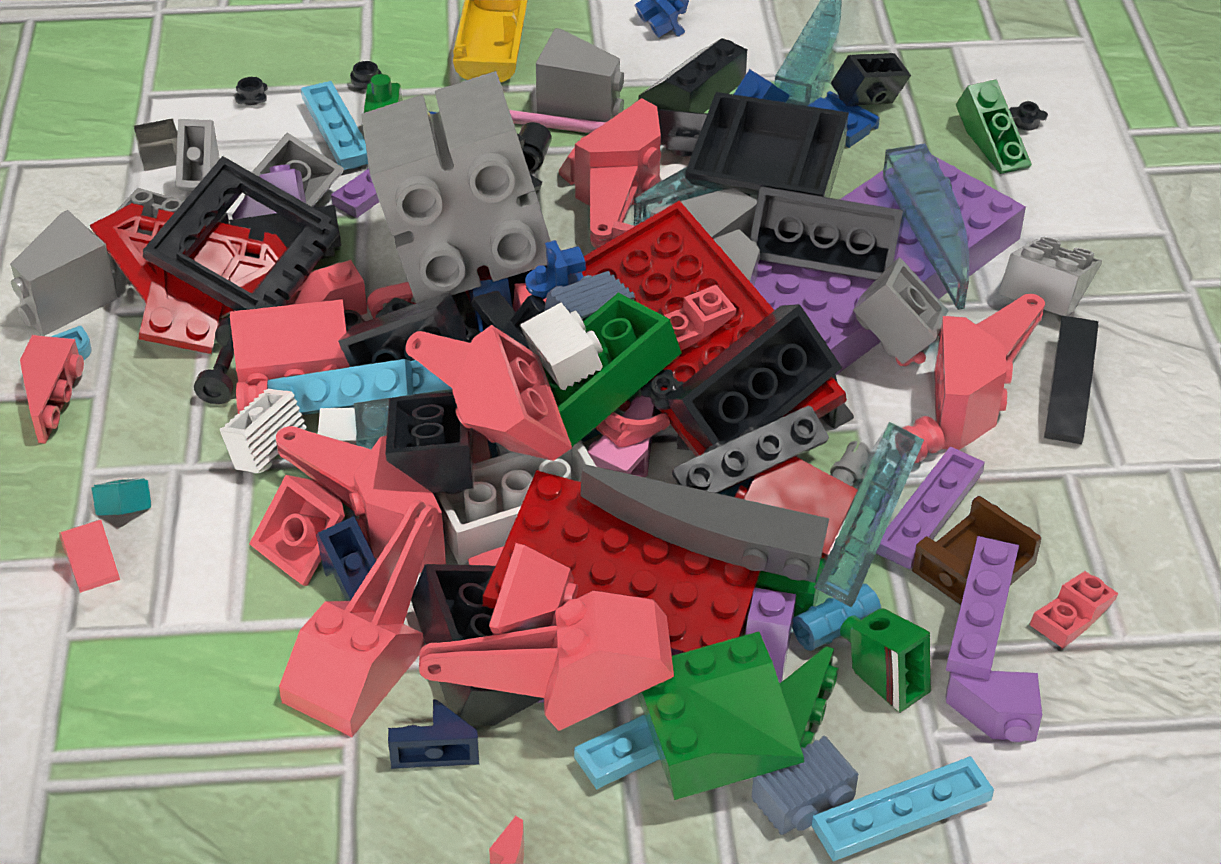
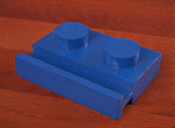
M832 91L827 92V97H820L808 105L849 112L845 146L848 148L869 135L872 128L875 130L879 128L880 117L858 105L846 106L839 99L838 95Z

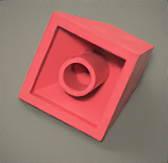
M352 260L336 263L309 273L308 276H304L305 280L289 300H285L286 306L343 299L344 310H353L360 315L368 313L364 280Z
M285 475L249 545L301 585L307 586L321 561L316 534L342 522L345 516L342 500L315 480Z
M516 543L489 624L493 635L551 626L555 610L568 601L576 599L578 584L573 583L574 579L571 569L525 545Z

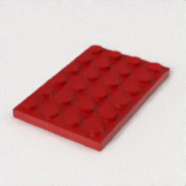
M536 470L483 594V606L495 609L515 544L518 543L570 568L574 579L573 583L578 584L576 599L592 591L654 600L667 616L672 656L741 636L761 571H752L743 566L701 555L657 538L616 518L581 497V482Z

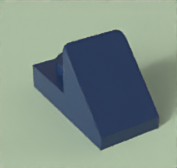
M354 516L316 534L326 577L334 575L346 601H351L376 562Z
M433 699V726L408 725L405 727L388 728L391 769L479 764L478 731L436 699Z

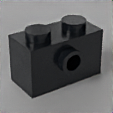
M895 53L855 54L847 56L830 84L837 92L839 99L846 106L890 104L899 95L911 74Z

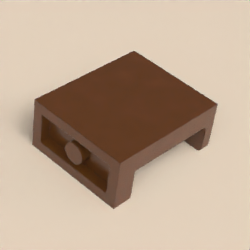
M977 496L972 500L969 515L937 542L925 536L916 544L912 572L961 605L978 536L1019 545L1010 586L1036 564L1041 536L1030 527L1002 511L997 505L990 503L981 496Z

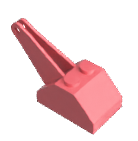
M642 98L575 143V198L590 206V242L595 248L612 240L614 221L623 223L630 206L637 205L650 195H653L660 186L661 133L657 106Z
M1025 294L978 324H974L966 317L943 316L934 369L935 417L945 439L942 449L952 447L960 450L997 425L999 411H1005L1007 406V389L1004 388V384H1011L1012 362L1033 330L1042 320L1045 301L1042 297L1035 294Z
M493 325L475 336L471 343L422 331L415 332L409 337L406 343L407 354L453 389L452 392L458 407L456 408V415L466 428L475 429L490 442H497L510 451L552 461L572 449L540 357Z
M293 426L284 427L277 432L278 454L340 498L342 503L353 510L356 516H359V519L356 521L374 558H379L397 530L410 504L414 500H420L426 506L436 507L438 509V517L419 573L422 572L425 564H446L442 511L431 491L386 461L387 435L380 437L373 448L368 449Z
M414 500L351 601H325L300 629L279 685L281 702L353 737L418 658L420 650L424 646L423 633L405 625L404 621L429 539L437 521L438 509L436 507L426 506L424 502Z
M592 591L577 599H572L557 608L549 627L460 641L429 643L423 646L419 653V672L427 680L544 698L545 716L558 731L674 677L667 616L657 603L652 599Z

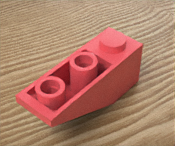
M32 335L20 358V364L38 443L46 444L52 429H56L59 424L60 412L64 403H68L71 398L72 386L76 378L82 375L84 359L78 353L75 339Z

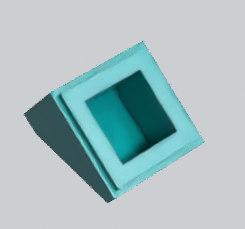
M145 478L120 479L96 484L94 487H91L95 513L98 516L123 515L151 507L149 484Z

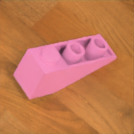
M637 396L622 417L634 420L650 419L655 417V406L649 397ZM603 435L599 441H594L589 446L587 452L596 467L646 477L648 475L652 436L631 446L618 447Z

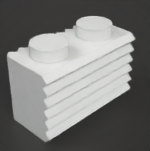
M562 302L520 324L529 348L540 357L543 367L560 389L566 390L567 386H573L574 382H580L581 378L586 379L588 374L594 375L596 370L601 371L603 366L598 354L603 349L597 336L592 330L586 333V327L577 311L569 313Z
M275 389L263 390L264 393L254 398V401L250 402L249 406L244 407L245 410L239 411L240 414L234 415L235 418L230 419V422L226 423L225 427L220 428L221 435L236 470L252 473H261L268 470L272 466V460L278 455L277 432L288 426L306 430L307 426L303 424L305 420L301 418L300 408L296 405L298 401L294 399L295 395L292 392Z

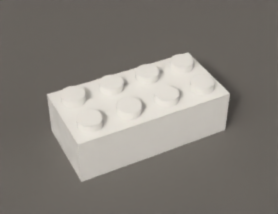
M579 441L572 449L554 461L511 452L473 464L474 489H467L457 494L433 493L442 511L444 537L458 564L469 563V558L505 545L536 470L581 482L583 465L596 467L582 442Z

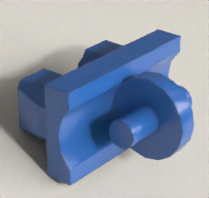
M641 0L634 4L639 17L644 23L649 22L651 29L658 38L671 30L677 37L685 33L677 18L679 14L686 13L689 0Z
M556 240L546 242L547 268L539 265L527 274L525 282L528 292L534 296L546 299L547 293L557 286L565 287L579 282L584 277L582 271H586L585 258L579 246L560 251Z

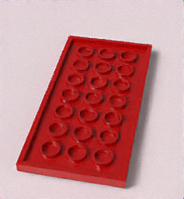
M680 200L584 256L586 271H582L584 277L587 275L595 276L609 271L610 275H614L615 280L619 279L620 284L624 283L625 288L628 287L630 292L633 291L635 295L634 301L661 315H666L683 308L684 297L717 285L736 308V315L707 337L681 350V354L664 368L671 370L673 377L679 382H686L774 311L772 306ZM831 377L783 417L806 406H811L817 417L820 418L847 401L846 392ZM672 409L660 410L661 413L668 415L670 424L694 455L698 457L704 454L706 448L686 431Z

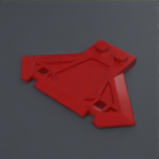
M131 203L90 224L92 231L106 244L107 251L146 303L139 331V339L212 354L219 320L235 310L143 258V249L174 212L159 209L156 218L142 215L144 206ZM218 222L189 258L252 293L286 250V246L276 234L265 232L263 241L249 238L250 229ZM139 229L153 233L151 236L147 234L138 233ZM245 252L260 255V257L258 259L245 256Z

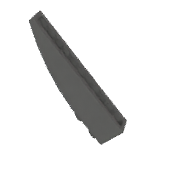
M583 465L580 496L616 518L657 538L701 555L743 566L752 571H765L787 576L793 580L816 582L829 518L591 465Z

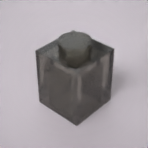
M173 118L134 126L138 152L144 171L176 165L178 131L176 130Z

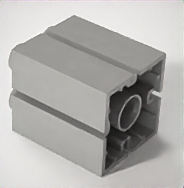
M496 71L435 90L439 112L435 114L429 113L423 94L361 114L370 177L391 235L395 238L396 249L416 304L448 292L454 295L481 286L477 268L483 265L489 268L493 282L533 270L539 265H547L545 243L551 240Z

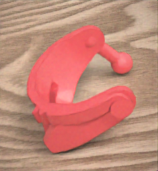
M627 400L618 408L620 411L626 412L631 403ZM613 412L595 429L609 438L618 447H627L637 444L661 430H665L669 426L670 420L665 413L650 419L634 420L624 418Z

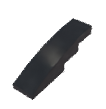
M1063 315L1061 317L1044 438L1076 444H1082L1099 321Z

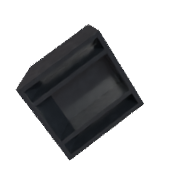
M715 92L685 171V178L692 185L723 190L733 187L744 194L758 195L761 186L830 198L845 148L849 112Z

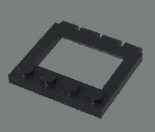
M222 156L143 249V258L235 311L285 306V300H289L305 280L304 276L309 275L322 258L323 252L329 249L340 232L331 225L332 218ZM242 193L303 227L252 293L189 258Z

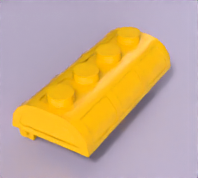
M464 0L453 50V65L455 71L462 78L469 80L494 71L497 72L500 82H504L513 76L517 64L528 0Z

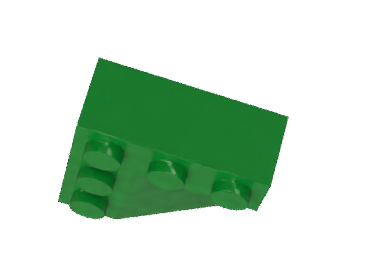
M759 631L673 655L674 677L638 693L640 705L674 800L804 763V756L773 662Z

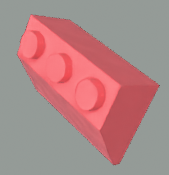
M343 299L230 312L238 382H246L250 386L257 385L259 381L350 367L338 342L346 333Z

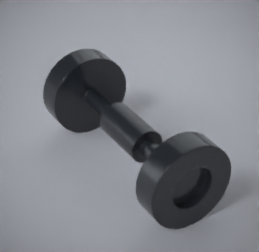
M230 317L221 320L215 332L216 340L222 348L214 364V370L209 369L200 372L194 383L196 395L201 400L210 404H223L227 402L233 391V383L226 375L234 357Z

